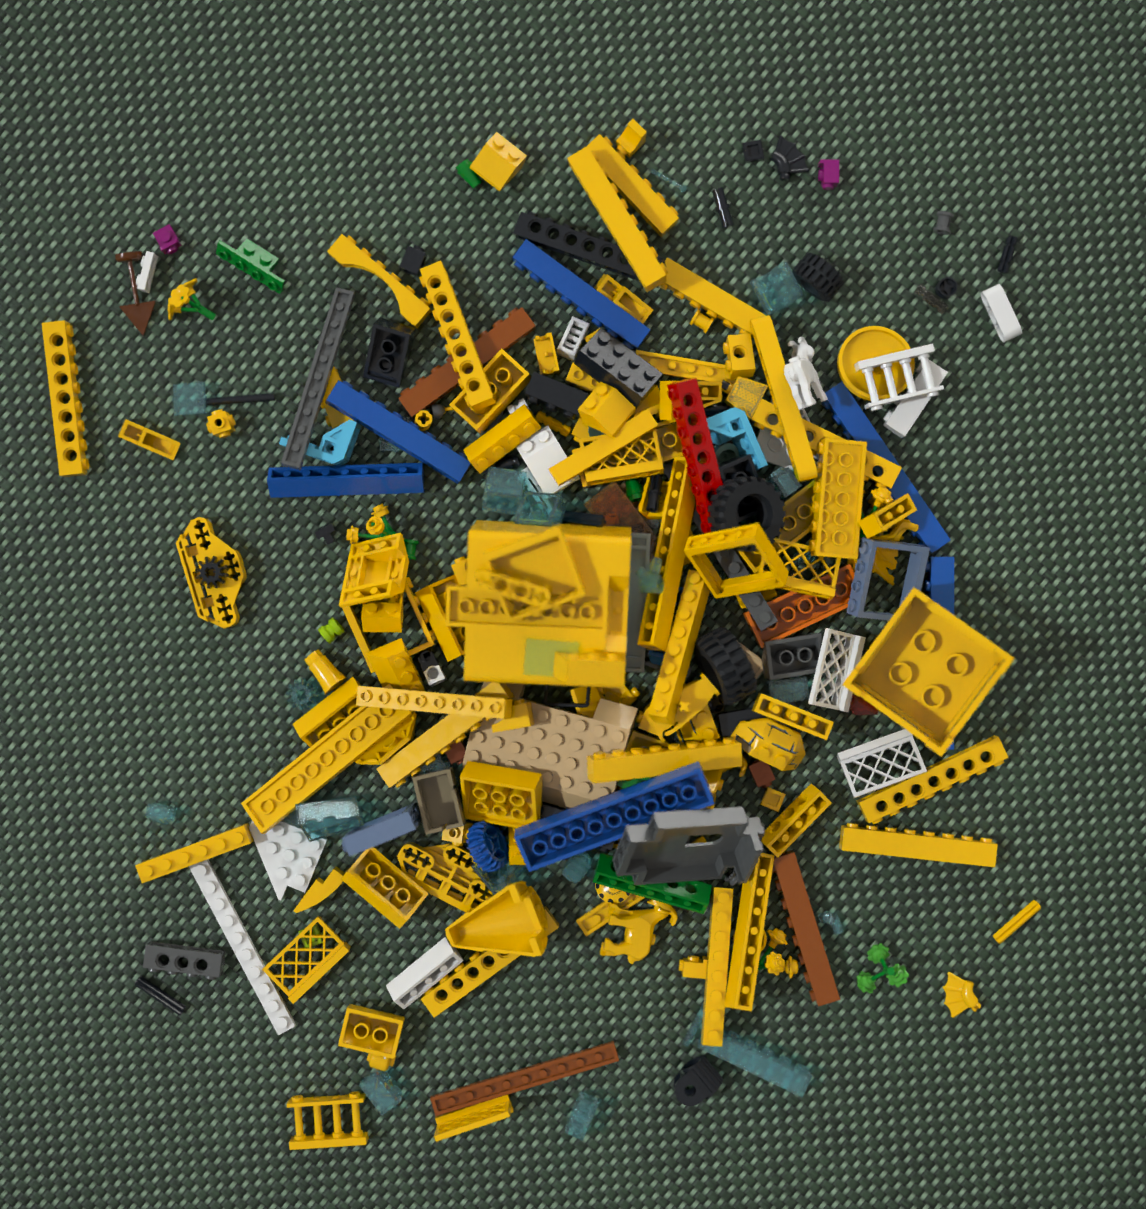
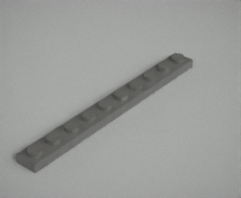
M341 288L335 289L282 457V466L298 470L302 468L355 298L354 291Z
M673 461L663 467V472L669 481ZM695 502L692 520L700 533L704 534L701 530V519L696 510L697 503ZM735 550L713 551L728 579L749 575ZM760 591L739 594V597L761 632L778 622Z

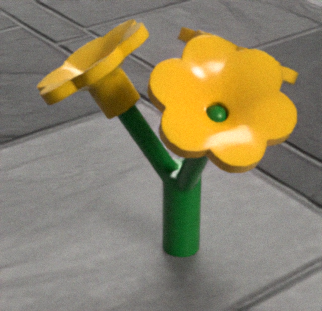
M196 278L183 285L180 284L177 289L172 290L171 297L168 298V320L173 319L174 313H181L182 311L199 312L210 320L215 318L216 314L203 307L195 295L196 292L193 286L198 282ZM190 296H192L195 303L190 300ZM183 304H189L194 308H187L182 306Z

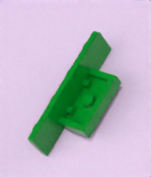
M247 238L237 250L221 240L218 241L216 254L221 259L233 264L237 269L244 271L253 279L268 286L269 289L279 294L282 293L285 280L271 272L278 264V257Z

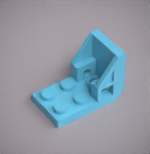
M733 407L707 418L713 444L721 445L732 440L733 444L738 448L739 455L751 454L756 471L768 465L745 411Z
M352 420L344 422L324 434L319 447L309 443L306 455L333 465L348 463L361 425ZM289 435L287 438L281 437L279 442L285 448Z

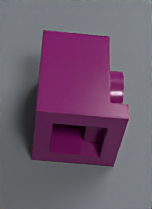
M820 159L818 168L821 169L818 170V181H821L823 190H832L839 184V160Z

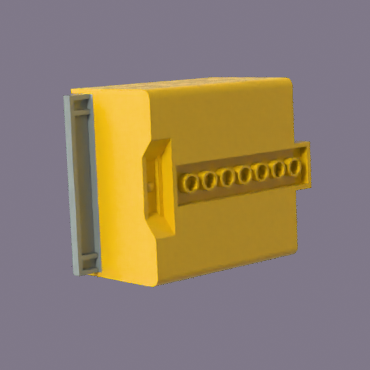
M477 520L468 533L467 585L448 584L446 586L445 626L465 627L464 681L624 688V685L565 684L553 676L555 652L596 653L607 656L609 653L618 654L621 659L626 661L625 672L644 673L645 648L637 645L648 592L651 533L631 532V527L625 526L599 527L560 524L585 589V596H582L583 599L576 603H571V601L563 603L564 606L559 609L552 610V608L544 610L545 613L537 617L529 615L525 617L526 620L514 624L513 621L508 623L498 594L479 589L473 584V576L476 571L481 569L488 571L482 554L490 549L559 524ZM557 536L493 559L499 574L544 587L550 592V599L577 589ZM485 574L476 577L479 580V584L483 585V582L490 583L488 587L492 588L493 581L492 579H486ZM501 579L504 589H507V582ZM520 585L516 588L515 592L518 596H525L527 588ZM531 588L528 599L532 600V596L538 597L539 602L547 599L544 596V592L541 591L540 594L533 593L535 589ZM508 597L513 612L533 605Z

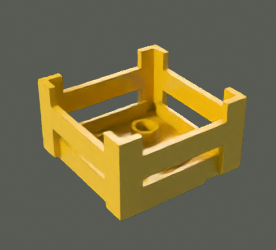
M913 587L842 685L858 697L860 696L942 757L970 716L1015 658Z

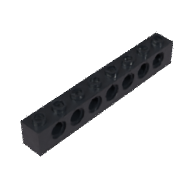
M530 211L520 213L513 231L516 238L523 241L527 239L537 246L640 281L629 263H621L625 256L617 243L616 245L610 243L609 239L602 236L595 238L591 236L590 232L585 230L578 232L573 230L574 228L568 224L558 225L551 218H538L536 213ZM535 226H541V230L538 233L532 232ZM553 232H559V236L556 239L550 238ZM571 238L577 239L575 245H568V241ZM589 244L595 245V249L591 252L585 250ZM606 251H613V255L610 258L603 257ZM658 256L656 259L659 262V264L663 263L666 267L663 258Z

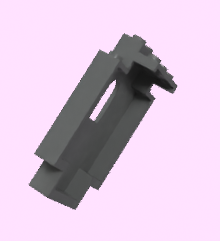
M743 807L653 812L649 824L627 825L612 859L616 875H632L634 885L722 879L727 868L734 867L739 884L747 883L761 853H763L764 847L761 840L765 835V827L761 824L759 817L748 818ZM722 835L720 839L713 842L686 844L689 836Z

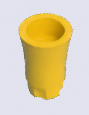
M319 649L312 652L304 660L325 694L336 689L347 678Z

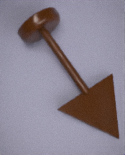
M142 251L119 253L115 255V259L119 263H128L135 304L119 307L144 336L156 301L139 302L132 262L142 259Z

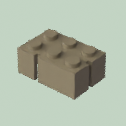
M453 767L412 777L426 835L443 831L445 828L448 830L466 824L458 787L454 788L457 782Z

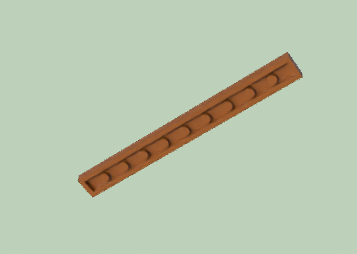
M614 1041L435 1094L430 1097L435 1116H439L619 1061Z

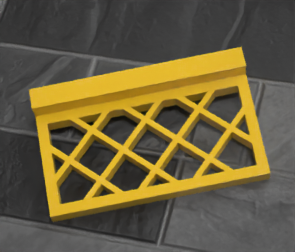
M656 428L650 431L653 433V440L650 444L639 438L634 441L630 448L628 446L624 447L628 451L623 458L612 454L611 456L620 461L616 467L611 468L605 464L610 458L609 456L603 462H599L601 465L597 470L588 472L587 469L584 471L587 486L663 474L664 468ZM604 435L579 439L580 449L584 448V443L594 442ZM638 441L647 447L642 455L632 450ZM650 449L656 453L657 460L648 461L644 456ZM630 452L639 458L635 464H629L624 461Z
M774 538V543L780 548L777 554L783 553L788 560L784 565L790 564L796 572L794 575L788 576L785 587H779V589L832 600L835 597V587L841 558H836L835 565L830 568L823 560L825 558L823 556H817L819 559L810 564L804 555L809 552L808 545ZM790 547L796 548L799 553L792 560L785 551ZM762 556L758 573L768 572L763 571L766 562ZM802 557L807 566L798 571L793 561ZM821 561L826 571L817 575L812 565ZM808 568L815 577L810 581L804 580L800 574ZM828 572L832 578L831 586L823 584L819 577Z
M318 915L262 970L283 990L288 999L294 1004L349 952L351 946L344 942ZM317 922L323 927V935L312 934V927ZM301 937L309 938V948H298V942ZM312 938H323V948H312ZM326 938H334L339 944L335 948H326ZM296 951L295 961H284L285 952ZM298 951H309V961H298ZM312 951H323V959L321 961H312ZM273 964H282L281 974H273L269 968ZM284 964H295V974H284ZM298 964L309 965V972L306 975H299ZM284 978H295V985L290 990L284 985Z
M509 1094L435 1116L437 1123L434 1134L435 1141L437 1142L510 1117V1113H513L514 1109Z

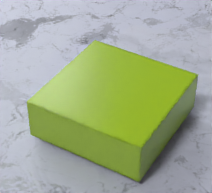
M318 924L312 927V934L321 935ZM301 937L304 947L309 948V938ZM312 938V947L323 943V938Z

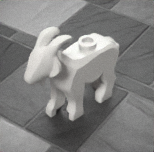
M804 337L798 338L800 345L793 340L788 342V346L793 348L789 363L784 366V375L799 410L816 404L811 394L810 384L816 397L820 398L821 402L828 400L821 387L818 374L811 363L814 349L807 344Z

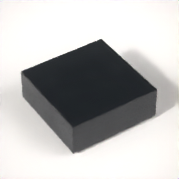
M761 140L742 143L745 163L764 160Z

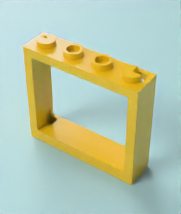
M759 523L688 537L684 549L685 554L715 599L785 587L789 571ZM755 544L771 571L722 580L705 553Z
M560 524L490 549L482 554L488 571L499 574L493 559L556 536L559 539L577 589L551 598L545 606L531 605L515 612L512 610L508 597L498 594L508 623L512 621L514 624L522 622L529 615L537 617L544 614L546 609L552 608V610L563 607L565 602L571 601V603H576L583 599L582 596H585V589ZM500 579L496 582V588L503 591L505 589Z
M407 577L404 590L428 641L408 650L410 656L436 645L435 640L437 638L433 630H429L427 616L424 612H421L419 607L421 605L420 601L411 590L414 587L410 577ZM352 605L342 607L371 673H374L375 671L366 656V653L372 651L354 609Z

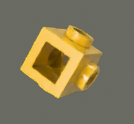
M219 409L211 412L212 415L207 417L208 422L206 426L209 433L220 439L231 435L230 433L236 431L234 425H236L235 419L227 411ZM222 420V425L218 426L217 421Z
M466 822L464 826L448 830L445 828L442 831V840L452 842L454 846H463L464 843H467L466 840L468 838L466 834L473 823Z

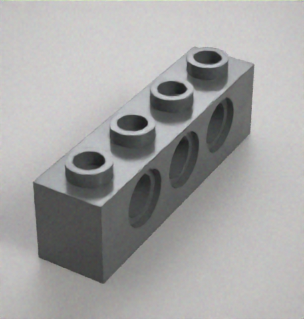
M150 941L145 946L143 968H148L150 972L164 970L172 975H177L179 972L186 973V976L189 977L203 975L206 979L215 980L223 974L226 951ZM163 954L169 957V963L162 961L161 956ZM180 958H187L188 965H183ZM199 960H205L207 968L201 967Z

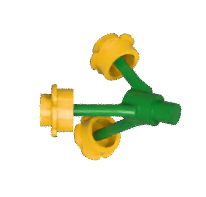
M382 503L373 508L374 512L371 515L374 516L366 524V529L370 534L359 533V528L352 525L351 529H347L346 540H350V544L358 543L359 538L375 539L397 534L393 531L385 515L390 513L388 506L384 507Z

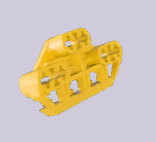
M197 517L190 520L185 532L180 534L176 542L178 553L198 617L223 629L237 625L240 620L236 599L242 583L247 578L245 566L240 552L215 536L211 522L206 518ZM201 523L205 524V526L202 527L203 530L198 529V526H200ZM204 533L209 534V536H205V538L200 537L199 535H204ZM188 534L190 536L191 543L196 545L187 547L189 546L188 540L186 539ZM206 541L211 542V545H209L208 548L204 547ZM230 554L235 555V557L232 558V561L227 559V557H229ZM193 556H196L197 562L203 561L204 563L205 557H209L211 560L213 556H216L217 562L223 559L224 563L222 566H228L224 573H228L229 577H222L226 581L225 584L219 582V588H215L213 585L211 589L207 588V583L205 584L207 595H212L211 597L203 599L205 596L200 585L202 579H196L200 572L195 573L196 566ZM233 564L239 565V567L229 569V566H233ZM209 569V576H215L216 573L214 571L216 570ZM235 571H236L237 573H240V576L238 577V580H237V579H233V575H235ZM223 597L228 598L225 603H221L220 599ZM209 607L212 608V612L215 619L209 617ZM231 607L232 609H227V611H222L221 608ZM228 614L233 615L230 621H226Z
M407 842L397 855L402 872L427 893L464 912L479 905L473 902L475 898L483 902L491 897L490 894L498 893L502 890L490 883L485 871L481 867L478 868L476 862H473L474 864L471 863L469 866L466 865L467 861L465 859L468 860L469 857L473 859V857L470 856V850L463 846H454L452 843L422 847L414 842ZM409 847L413 849L412 853H414L410 854V856L407 855L406 851ZM452 848H454L456 850L455 853L457 855L454 854L451 857L449 856L450 852L448 850L451 851ZM419 851L422 852V853L420 854L418 860L415 861L414 859L416 858V855L418 854V852H419ZM462 851L464 852L463 858H461V861L458 862L457 860L461 855ZM426 856L430 858L427 865L423 863L424 860L422 859H425ZM404 862L417 868V873L412 869L406 871ZM427 873L428 875L442 881L441 885L427 878ZM477 883H479V884L481 885V886H480L481 889H478V891H475V890H474L475 887H474L473 885L476 886ZM451 885L453 888L463 892L464 894L467 893L464 899L463 896H461L460 894L452 890L449 891ZM487 886L489 887L488 893H486V896L484 897L482 895L484 894V891L486 890Z

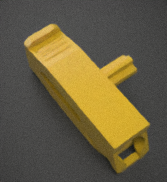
M703 673L700 675L701 680H697V682L690 684L682 690L673 725L676 722L678 724L673 729L665 732L666 736L676 732L700 712L710 699L713 698L714 694L716 696L720 694ZM650 718L648 722L654 726L659 739L663 743L665 741L662 736L663 731L673 725L657 723Z

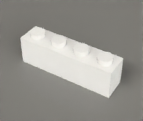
M929 360L934 384L937 387L948 372ZM920 363L915 370L917 372L914 378L916 391L927 389L922 364ZM906 387L907 390L905 391L904 394H908V393H909L907 387ZM927 395L894 402L896 406L893 411L889 410L884 416L883 420H885L883 426L899 437H905L930 398Z
M444 937L389 982L386 987L393 1001L405 1009L464 960L457 948L451 947L449 940Z

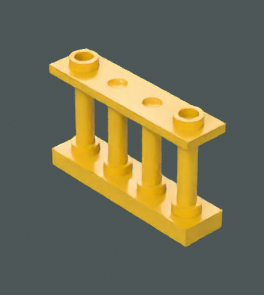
M354 1091L350 1092L349 1095L303 1098L302 1095L292 1096L286 1106L287 1108L294 1107L296 1134L289 1141V1150L367 1145L369 1140L368 1132L361 1130L359 1103H364L366 1094ZM351 1103L353 1131L351 1133H344L341 1126L340 1104ZM321 1105H332L334 1132L332 1134H325L323 1132ZM313 1106L315 1133L306 1136L303 1132L302 1107Z

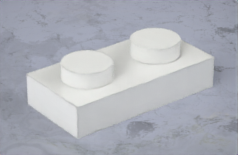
M146 251L145 256L142 257L141 274H138L136 279L137 289L145 293L150 292L158 256L153 252Z

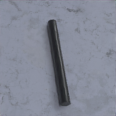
M275 393L202 398L198 399V406L275 401L276 397Z

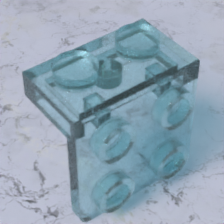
M782 262L769 273L750 282L766 315L774 314L786 308L803 295L801 287L797 283L792 269L787 262Z

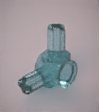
M653 557L651 559L648 572L644 567L636 570V575L639 578L640 593L661 594L663 592L664 581L660 575L661 558Z

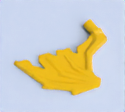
M902 519L891 533L879 537L874 535L870 538L899 542L906 530L916 532L919 526L911 523L910 520ZM877 547L872 573L876 572L893 586L894 577L889 574L886 567L891 570L896 569L897 561L894 557H898V550Z

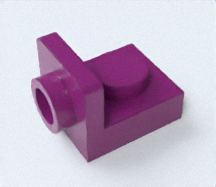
M170 224L153 233L160 246V250L165 255L177 252L178 248L182 246Z

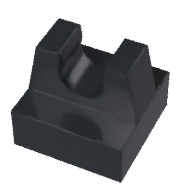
M330 522L316 529L314 533L317 539L324 537L326 543L330 544L335 541L332 532L335 531L336 527L333 522Z

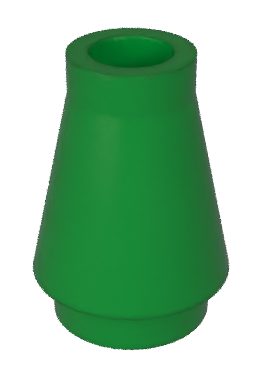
M466 159L455 168L458 171L457 174L474 189L482 181L478 174L470 169L473 162Z
M638 479L625 480L627 499H629L630 503L640 501L644 490Z

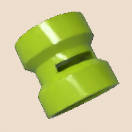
M334 617L328 620V625H322L318 629L329 644L335 640L336 635H342L345 632Z

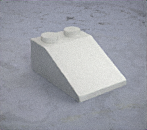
M549 426L534 433L516 447L547 499L580 479L577 475L561 486H558L549 472V468L567 458Z

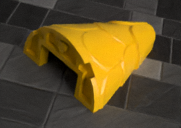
M518 881L507 885L476 908L468 910L445 929L446 937L451 947L531 957L543 955L548 939L544 937V929L548 927L543 904L534 888L527 886L525 881Z

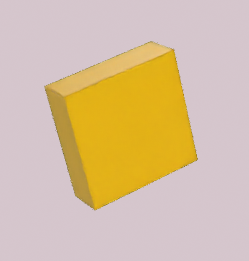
M767 787L760 805L779 812L786 794Z

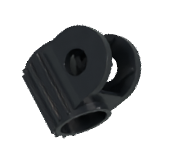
M705 1055L697 1056L685 1063L674 1078L676 1098L683 1105L695 1106L704 1099H709L718 1090L723 1078ZM688 1085H693V1086H694V1087L691 1088V1089L685 1088V1087L688 1086Z

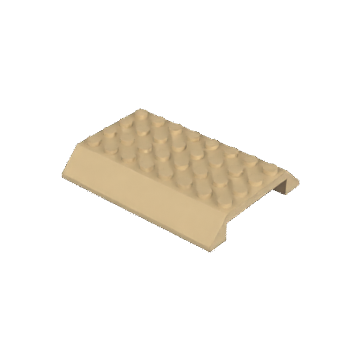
M484 682L481 687V690L485 688L487 685H489L491 682ZM506 683L515 696L513 701L523 699L520 697L524 694L526 684ZM600 698L595 714L591 718L524 699L525 702H531L535 725L493 733L491 725L500 722L502 719L492 718L489 721L483 720L480 723L481 727L476 731H470L463 759V769L467 761L541 773L543 784L542 802L570 809L615 792L618 781L592 783L588 779L587 756L593 755L594 752L612 753L613 750L617 749L626 751L638 708Z

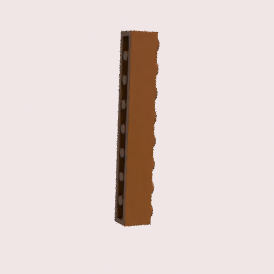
M522 307L519 310L518 308L513 309L508 313V318L504 321L502 319L498 320L492 325L493 329L489 332L485 330L477 336L478 340L474 344L483 367L501 349L504 351L508 350L536 329V325ZM463 350L460 352L459 357L464 356L467 351ZM452 355L446 359L447 363L443 366L437 365L431 370L432 374L428 377L423 376L418 379L413 388L410 389L408 387L400 393L401 397L398 399L413 419L419 411L428 409L432 404H435L459 386L458 379L460 375L458 372L455 373L451 362L454 361ZM468 368L465 371V374H470L473 371V368Z
M793 850L783 852L778 858L774 856L772 874L776 873L777 880L775 885L777 891L782 892L783 898L780 901L783 910H787L789 917H786L789 929L793 928L795 934L792 936L794 946H798L800 953L797 954L800 965L805 966L806 972H803L806 984L810 983L812 989L809 991L810 998L819 1007L838 1001L840 997L795 852Z

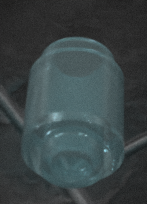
M156 802L153 804L149 803L145 818L152 822L169 825L170 822L174 821L176 811H173V806Z

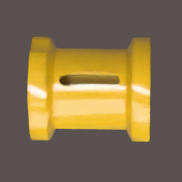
M698 309L689 324L696 325L706 334L714 318H708L700 313Z
M426 410L419 411L415 416L414 423L420 427V431L428 430L432 423V415ZM421 418H425V424H422Z

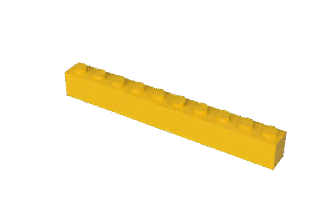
M674 457L637 642V645L654 651H666L684 564V549L689 537L696 502L695 495L691 490L692 483L687 473L685 457Z

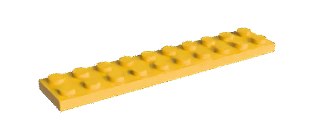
M389 683L384 688H393V686ZM360 706L244 800L241 804L261 834H266L413 715L412 711Z

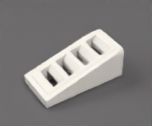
M572 316L558 345L557 354L574 361L590 323ZM573 325H575V326H577V327H580V328H582L583 330H582V331L577 330V329L573 328ZM570 332L573 333V334H576V335H578V336H580V337L577 338V337H575V336H573V335H570ZM568 339V340H570V341L576 343V345H573V344H571V343H569V342H566V340Z

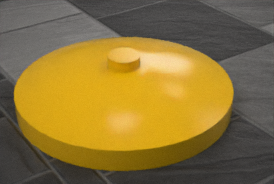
M868 326L858 329L847 337L839 350L837 358L839 376L850 392L862 399L871 401L865 374H862V371L856 372L854 364L858 361L911 348L901 335L889 328ZM912 358L911 362H909L912 375L914 374L915 369L914 358ZM899 362L892 363L891 370L897 394L899 395L905 390L907 384L902 364L900 365ZM880 366L874 367L872 373L879 400L888 399L890 395L884 371Z

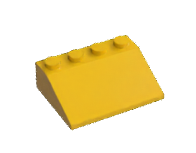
M467 761L460 775L465 819L480 822L484 820L486 823L519 828L540 820L543 791L541 773Z

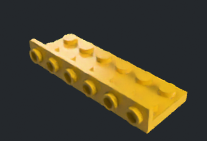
M823 438L817 444V454H819L818 462H816L818 477L813 486V492L816 495L815 501L812 503L814 519L810 524L812 540L809 541L808 546L811 556L858 559L860 535L858 521L861 520L867 442Z

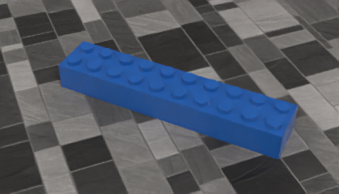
M697 761L516 828L514 838L527 869L531 872L618 840L622 837L627 825L649 824L653 812L699 810L715 803L701 764Z

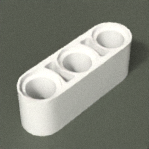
M997 284L980 293L981 299L1001 341L1006 342L1021 335V326L1002 286Z

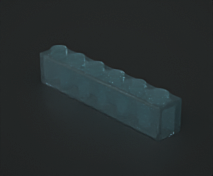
M723 1030L722 1047L702 1045L700 1035L697 1041L699 1049L803 1097L812 1078L808 1067L802 1064L797 1066L791 1063V1059L783 1055L780 1058L774 1055L775 1052L769 1048L764 1047V1049L757 1047V1043L750 1039L744 1041L739 1038L740 1035L733 1031L728 1033Z

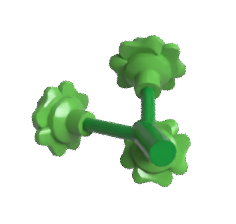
M882 943L873 945L867 951L869 961H873L874 964L878 962L882 964V972L873 976L869 972L861 971L856 976L858 988L863 993L868 992L872 994L873 990L876 989V979L885 974L892 986L900 987L902 984L907 983L906 978L909 977V973L906 971L905 966H900L896 963L893 967H888L885 963L886 958L890 954L888 952L889 948L885 947Z

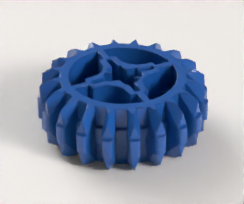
M484 820L475 823L468 829L466 834L468 838L466 840L468 843L467 849L470 850V856L473 857V862L477 863V867H481L483 871L488 873L505 867L509 859V849L506 837L503 835V830H499L498 825L486 823Z

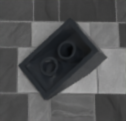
M379 318L373 324L363 377L399 388L413 346L416 328Z

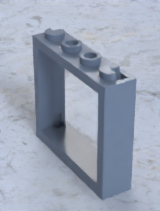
M862 537L855 565L854 579L851 584L847 613L859 618L889 621L894 614L864 611L877 547L911 551L900 605L913 587L921 592L930 548L920 544Z
M416 803L352 828L342 838L343 851L345 853L348 852L350 857L416 830L422 822V817Z

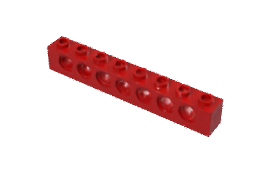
M688 378L668 384L667 393L672 403V414L676 419L677 434L681 439L682 454L686 459V469L692 483L691 490L695 495L697 503L696 510L701 519V530L706 534L711 533L710 527H712V524L708 523V517H710L708 506L712 505L710 499L712 495L717 494L716 489L719 486H723L697 378ZM689 416H690V418H691V423H690V424H689V422H688V417H689ZM703 473L705 474V479H704V481H703V479H702Z

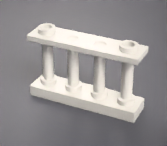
M924 345L855 363L856 372L862 371V374H865L871 403L864 406L865 409L871 408V411L883 409L882 405L927 395L928 398L939 395V391L943 390L944 386L935 387L928 360L929 354L935 351L934 345ZM918 357V360H921L927 389L916 391L909 363L912 358ZM899 362L900 365L902 364L908 394L898 396L891 370L892 363ZM878 366L884 371L890 398L879 400L872 373L874 371L873 368Z

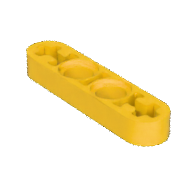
M482 569L476 571L473 576V584L485 591L536 606H545L550 601V592L538 585ZM485 574V578L491 580V576L496 578L493 581L492 588L488 587L490 583L483 582V585L479 584V580L476 577ZM500 579L505 580L508 584L507 589L503 591L496 588V582ZM523 585L527 588L525 596H518L515 590L518 586ZM531 588L535 589L533 591L535 594H540L541 591L544 592V596L547 599H543L542 602H539L536 596H532V600L528 599Z

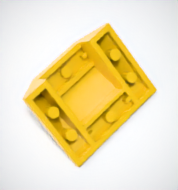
M402 533L351 544L339 601L340 608L389 598L404 592L409 558Z

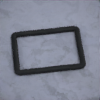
M545 685L544 705L582 708L589 706L591 687H587L585 704L547 703L549 685Z

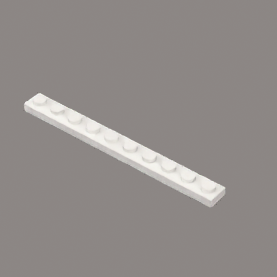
M209 859L189 866L277 1034L280 1035L295 1027L296 1023L276 985L262 970L265 965Z

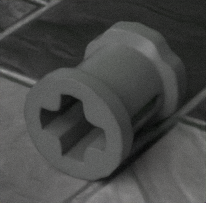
M938 211L936 215L938 217L937 224L933 232L949 235L951 232L949 230L950 222L954 214Z

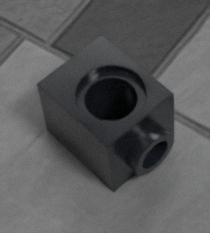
M408 246L399 266L401 271L419 278L420 269L425 264L427 254L419 246Z

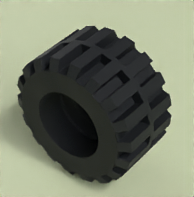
M807 253L792 271L795 280L803 289L824 302H830L844 285V280L837 269L828 261L813 253Z

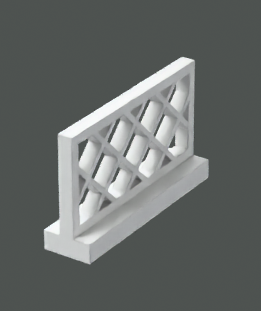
M825 628L808 704L849 712L853 692L842 684L861 660L866 637ZM831 633L834 635L835 641L832 644L830 643ZM838 645L840 651L835 655L833 649ZM829 653L831 660L826 663V655ZM834 665L835 671L831 674L829 668ZM825 672L827 678L822 682L821 676ZM829 683L831 689L826 693L824 687ZM821 692L822 698L816 701L817 694Z
M906 729L837 754L839 764H841L854 798L927 772L913 734ZM911 743L913 748L911 755L900 751L902 744ZM889 749L896 752L893 761L882 757L885 750ZM898 754L909 758L905 767L894 763ZM872 756L878 759L874 768L863 764L866 757ZM911 759L919 762L920 770L914 772L907 769ZM880 760L890 764L887 774L876 769ZM853 762L860 765L856 775L848 772L846 764ZM892 766L903 770L901 777L895 778L889 775ZM862 767L872 771L869 780L858 776ZM874 772L885 776L882 784L877 785L871 782ZM856 779L867 783L864 790L856 792L854 787Z

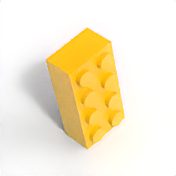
M503 349L484 367L497 403L475 412L471 406H467L464 398L467 394L465 389H463L449 404L480 435L531 380V375ZM474 385L472 391H477L480 385Z
M374 847L364 850L341 878L342 881L399 929L428 896L424 889Z

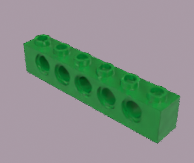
M600 854L595 868L593 883L704 914L709 904L712 885L702 881L634 885L632 875H616L612 860L613 856Z

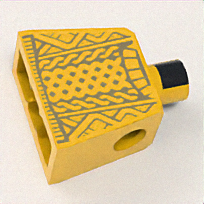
M740 376L737 377L734 384L723 379L722 391L728 394L725 403L731 408L736 407L745 411L750 421L768 386Z

